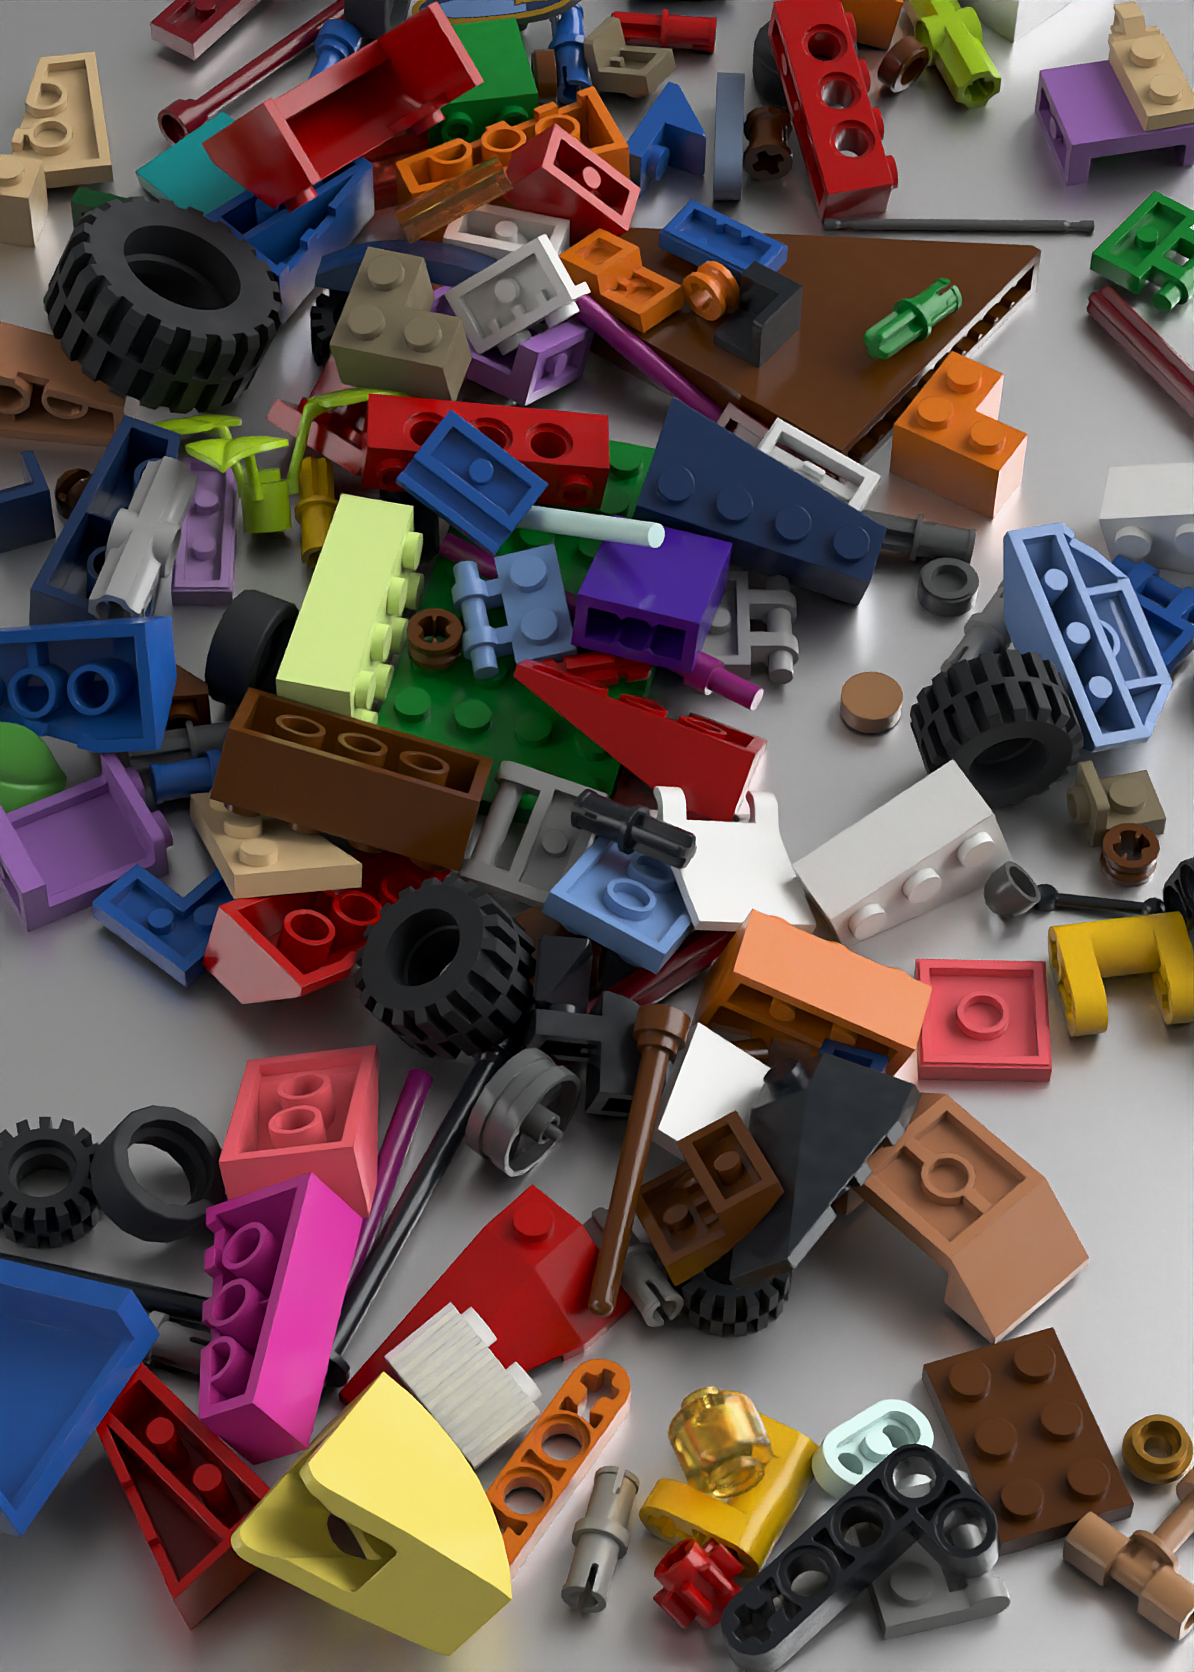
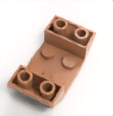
M920 1092L921 1097L904 1134L894 1146L883 1148L880 1143L866 1160L872 1173L860 1187H850L847 1192L831 1204L845 1216L864 1201L871 1205L948 1273L944 1303L991 1344H996L1088 1265L1089 1256L1047 1179L947 1094Z

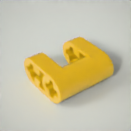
M1179 911L1049 927V962L1066 1027L1071 1037L1106 1033L1108 1028V1006L1102 978L1150 972L1159 1007L1167 1025L1194 1022V952L1183 916Z
M711 1396L706 1399L691 1424L689 1434L696 1446L704 1453L743 1472L729 1499L724 1503L687 1484L674 1479L663 1478L656 1482L638 1514L641 1522L651 1533L672 1546L687 1538H693L703 1547L710 1538H713L718 1544L721 1543L744 1567L737 1577L752 1579L760 1573L815 1477L812 1471V1457L818 1445L799 1431L734 1400L722 1396Z

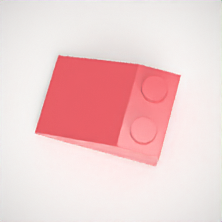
M377 1045L247 1061L219 1159V1167L228 1201L312 1172L362 1218L370 1216L377 1184L379 1052Z

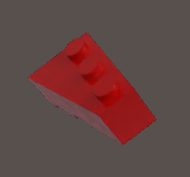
M141 1362L96 1430L158 1564L170 1595L191 1631L258 1568L242 1559L236 1553L231 1544V1536L271 1488L214 1432L200 1422L198 1417Z

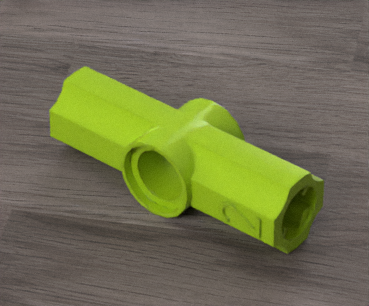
M903 0V7L914 25L915 38L929 50V59L926 66H937L956 102L964 103L968 109L985 106L990 98L1000 92L1002 78L983 47L982 28L975 10L969 6L961 8L957 0Z

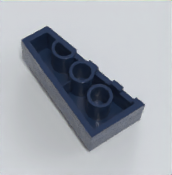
M672 397L632 519L659 523L665 527L731 542L733 545L730 564L769 577L781 575L788 578L790 584L856 606L859 605L871 582L887 531L885 526L675 397Z
M124 415L30 589L29 626L99 620L88 612L89 597L105 563L106 546L114 519L121 508L128 510L148 461H158L164 456L179 460L181 434ZM159 580L144 617H151L154 614Z

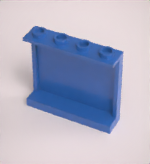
M0 1259V1532L18 1537L23 1536L160 1336L132 1289Z

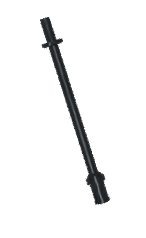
M531 996L530 1000L522 1001L518 1008L523 1012L515 1024L509 1021L502 1029L503 1037L494 1044L488 1039L484 1040L481 1052L472 1055L475 1062L474 1067L344 1296L322 1391L325 1386L340 1388L347 1384L350 1378V1366L342 1358V1355L464 1139L471 1111L485 1085L490 1082L495 1073L509 1059L521 1052L523 1030L536 1010L535 1005H533L531 1011L527 1012L534 1002L533 996Z

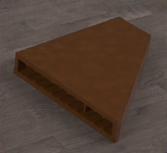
M629 227L628 232L619 237L639 247L643 267L681 286L685 277L692 272H697L698 266L659 247V232L662 229ZM762 233L788 246L787 261L777 273L802 285L803 292L800 328L760 368L714 343L715 330L739 308L740 299L733 307L725 309L724 314L715 321L700 317L685 300V305L645 333H641L614 315L612 316L721 409L725 410L728 403H732L751 414L769 428L779 418L863 466L893 436L894 423L948 355L954 351L970 358L1036 292L1041 250L1032 245ZM941 277L949 279L950 283L939 292V295H942L953 285L958 287L962 296L960 309L934 325L931 334L924 341H912L888 359L880 357L873 359L867 354L868 348L862 341L864 333L891 314L893 306L897 301L906 297L912 299L930 286L934 280ZM596 332L594 333L590 347L591 352L666 393ZM829 471L835 476L834 479L842 484H845L847 482V480H845L844 478Z

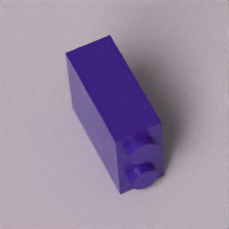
M615 514L613 515V517L631 519V518H627V517H623V516H619V515H615ZM663 526L665 531L664 541L658 548L602 540L578 592L571 645L692 674L725 593L733 543Z

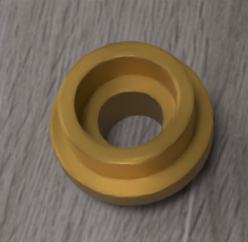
M1154 1414L1135 1422L1127 1430L1122 1443V1458L1128 1470L1140 1480L1151 1484H1169L1183 1477L1188 1471L1193 1458V1444L1185 1428L1177 1420L1166 1415ZM1159 1448L1165 1451L1168 1457H1153L1146 1453L1145 1450Z

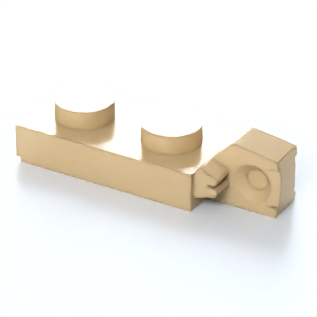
M1135 1L1114 4V22L1110 27L1112 34H1109L1108 39L1110 47L1108 60L1144 132L1194 123V93L1164 34H1160V29L1157 26L1146 27L1144 14Z

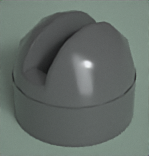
M1012 861L1005 862L993 872L984 886L983 894L986 905L993 913L1007 918H1016L1026 913L1041 899L1039 889L1030 875Z

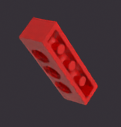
M782 0L774 2L768 35L821 223L824 222V218L840 220L886 212L891 191L898 187V171L894 157L892 155L886 156L882 145V140L884 139L882 113L878 107L872 108L869 100L870 73L864 59L858 60L854 47L857 41V31L853 14L851 12L844 13L841 0ZM814 56H823L828 58L829 61H822ZM826 103H836L841 105L843 108H832ZM839 151H850L858 157H848Z
M368 394L362 432L361 488L407 492L395 483L397 477L404 471L414 455L450 409H452L548 483L547 488L535 503L601 509L610 470L608 415Z

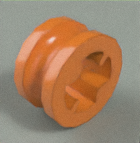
M706 261L698 267L697 272H692L682 282L686 302L696 314L706 320L715 321L724 314L725 309H730L740 299V289L736 279L727 268L716 261Z

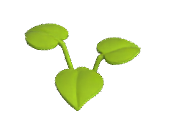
M358 387L337 390L308 398V404L303 408L287 479H281L280 468L257 469L254 454L289 446L288 439L270 436H245L232 439L228 427L241 426L242 421L239 417L202 414L167 419L153 423V425L181 435L203 432L219 438L185 445L186 452L221 473H225L231 467L237 483L238 498H241L244 533L276 532L292 528L289 495L299 494L298 477L313 419L339 406L368 401L369 393L411 396L394 390ZM241 459H244L246 468L245 472L240 461Z

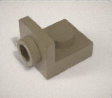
M1092 760L1078 763L1075 785L1067 790V804L1073 823L1075 825H1083L1091 847L1102 846L1105 834L1112 827L1121 823L1143 825L1155 835L1164 834L1167 818L1147 770L1099 779Z

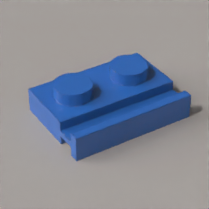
M452 409L446 414L395 482L491 557H494L548 486L547 482Z

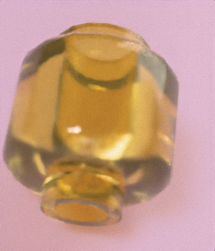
M709 1386L690 1393L683 1399L681 1409L674 1415L667 1430L670 1445L687 1483L699 1492L712 1493L716 1498L727 1499L736 1497L757 1486L765 1475L764 1469L767 1467L773 1453L770 1438L753 1401L739 1391H720L717 1387Z

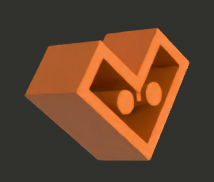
M952 351L894 423L889 472L993 520L1021 483L1028 436L1027 433L998 421L1004 374Z

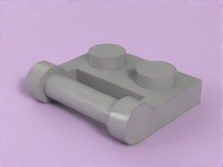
M502 761L495 777V782L499 787L470 859H463L460 871L456 877H460L465 883L472 881L485 892H493L536 908H543L551 889L592 845L596 835L584 829L580 830L572 827L571 812L576 811L584 815L587 811L574 806L576 799L585 789H591L608 798V794L515 762ZM522 794L537 796L538 799L510 870L506 871L494 867Z
M957 1470L956 1472L971 1486L968 1474ZM931 1480L929 1483L897 1490L906 1497H923L932 1490L935 1482ZM868 1522L857 1523L849 1529L853 1544L857 1547L870 1546L882 1534L881 1528ZM970 1524L960 1525L950 1533L954 1546L959 1549H971L983 1541L979 1528ZM916 1541L867 1588L883 1638L888 1640L986 1618L1004 1611L1011 1603L1004 1580L995 1577L991 1569L980 1577L966 1579L968 1586L965 1589L949 1592L940 1564Z

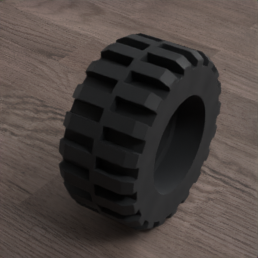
M144 196L128 197L122 200V202L119 199L108 201L88 211L80 218L54 271L45 295V307L52 333L55 339H62L60 342L62 351L70 361L77 360L82 365V373L94 382L100 380L110 386L109 392L123 399L127 395L139 400L140 406L153 410L162 406L169 408L170 413L186 414L192 411L193 408L198 413H203L230 404L241 397L243 391L249 388L281 325L283 312L278 283L273 281V273L265 260H258L256 257V249L245 238L242 240L236 238L231 234L232 228L218 220L214 223L203 217L204 212L190 206L187 209L174 206V201L158 198L153 202H148Z

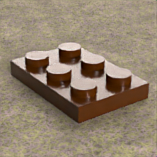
M1053 1327L923 1365L922 1381L961 1471L968 1474L972 1488L990 1505L996 1514L1000 1540L999 1557L1066 1537L1078 1521L1090 1511L1108 1524L1131 1517L1134 1502Z

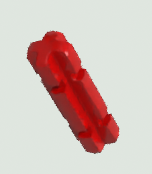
M599 651L564 656L560 663L553 661V658L536 661L597 681L605 686L618 684V679L624 678L628 683L646 680L651 677V664Z

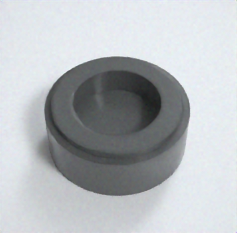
M950 557L934 559L924 565L919 573L918 600L927 611L943 617L963 615L971 610L977 601L978 574L971 565L960 559Z

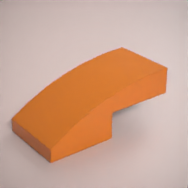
M601 228L558 255L569 276L577 285L586 282L591 291L588 295L612 315L641 333H645L685 305L681 285L643 267L638 246Z

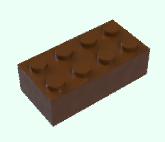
M249 687L228 727L209 799L224 803L226 809L241 816L257 817L263 814L284 820L288 827L299 833L320 835L325 832L348 839L351 846L364 852L383 853L386 850L410 857L413 864L425 870L442 872L448 868L459 872L474 828L493 759Z

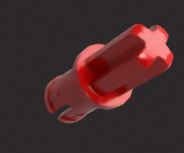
M663 9L662 15L619 11L611 13L610 17L620 19L626 44L651 45L671 49H692L714 53L717 17L669 14V9Z

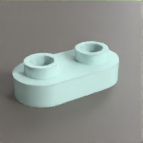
M897 1399L879 1401L831 1430L826 1435L812 1457L813 1474L817 1482L827 1493L840 1500L884 1458L902 1445L916 1443L931 1448L934 1440L931 1425L927 1418L909 1403Z

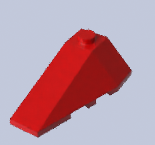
M525 659L517 664L513 674L517 680L653 790L655 786L681 788L686 800V820L734 821L768 740L690 712L689 717L679 716L678 721L667 718L668 710L658 705L655 700L637 694L636 696L620 694L619 700L607 696L609 691L607 686L540 662Z
M386 850L383 853L362 851L351 855L362 863L361 887L238 898L220 905L202 965L242 1004L301 997L348 978L360 967L355 963L357 949L366 945L367 940L363 937V934L369 924L375 925L381 917L378 912L387 902L393 905L400 899L399 892L409 886H412L415 890L420 889L423 880L436 877L443 883L447 876H451L452 871L448 868L442 872L425 870L413 864L410 857Z
M532 1184L483 1227L338 1393L339 1400L347 1406L383 1371L413 1396L387 1364L384 1356L450 1302L460 1314L472 1307L497 1337V1340L488 1348L505 1369L516 1361L527 1372L555 1358L561 1357L564 1362L584 1353L632 1309V1301L620 1284L614 1311L607 1317H597L592 1314L588 1307V1300L599 1250L579 1221Z

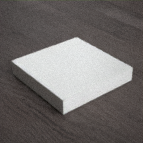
M698 1022L689 1028L685 1048L678 1051L659 1102L651 1140L684 1160L676 1141L735 1110L748 1129L751 1108L764 1084L763 1078L771 1068Z

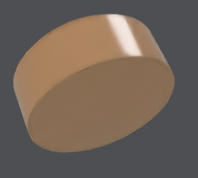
M862 672L849 678L842 687L840 700L841 716L850 727L860 732L880 733L889 730L901 717L902 689L893 678L883 673Z

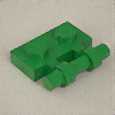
M1154 191L1092 252L1090 270L1135 294H1138L1149 282L1159 286L1160 289L1153 295L1152 302L1161 312L1168 313L1177 304H1185L1194 295V211ZM1177 254H1180L1188 259V261L1183 266H1180L1172 262L1171 260Z

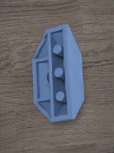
M1062 522L1007 531L1003 537L1004 623L1015 650H1019L1020 655L1027 652L1039 654L1042 660L1049 659L1056 666L1081 728L1083 749L1094 753L1146 743L1152 735L1155 723L1163 709L1173 682L1129 578L1095 549L1073 537L1075 533Z

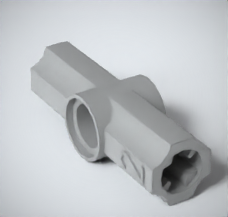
M167 456L158 461H148L128 510L121 508L118 511L108 537L105 563L89 597L88 612L99 620L144 617L159 578L166 579L169 576L181 540L182 523L193 500L198 483V476L186 467L185 462Z

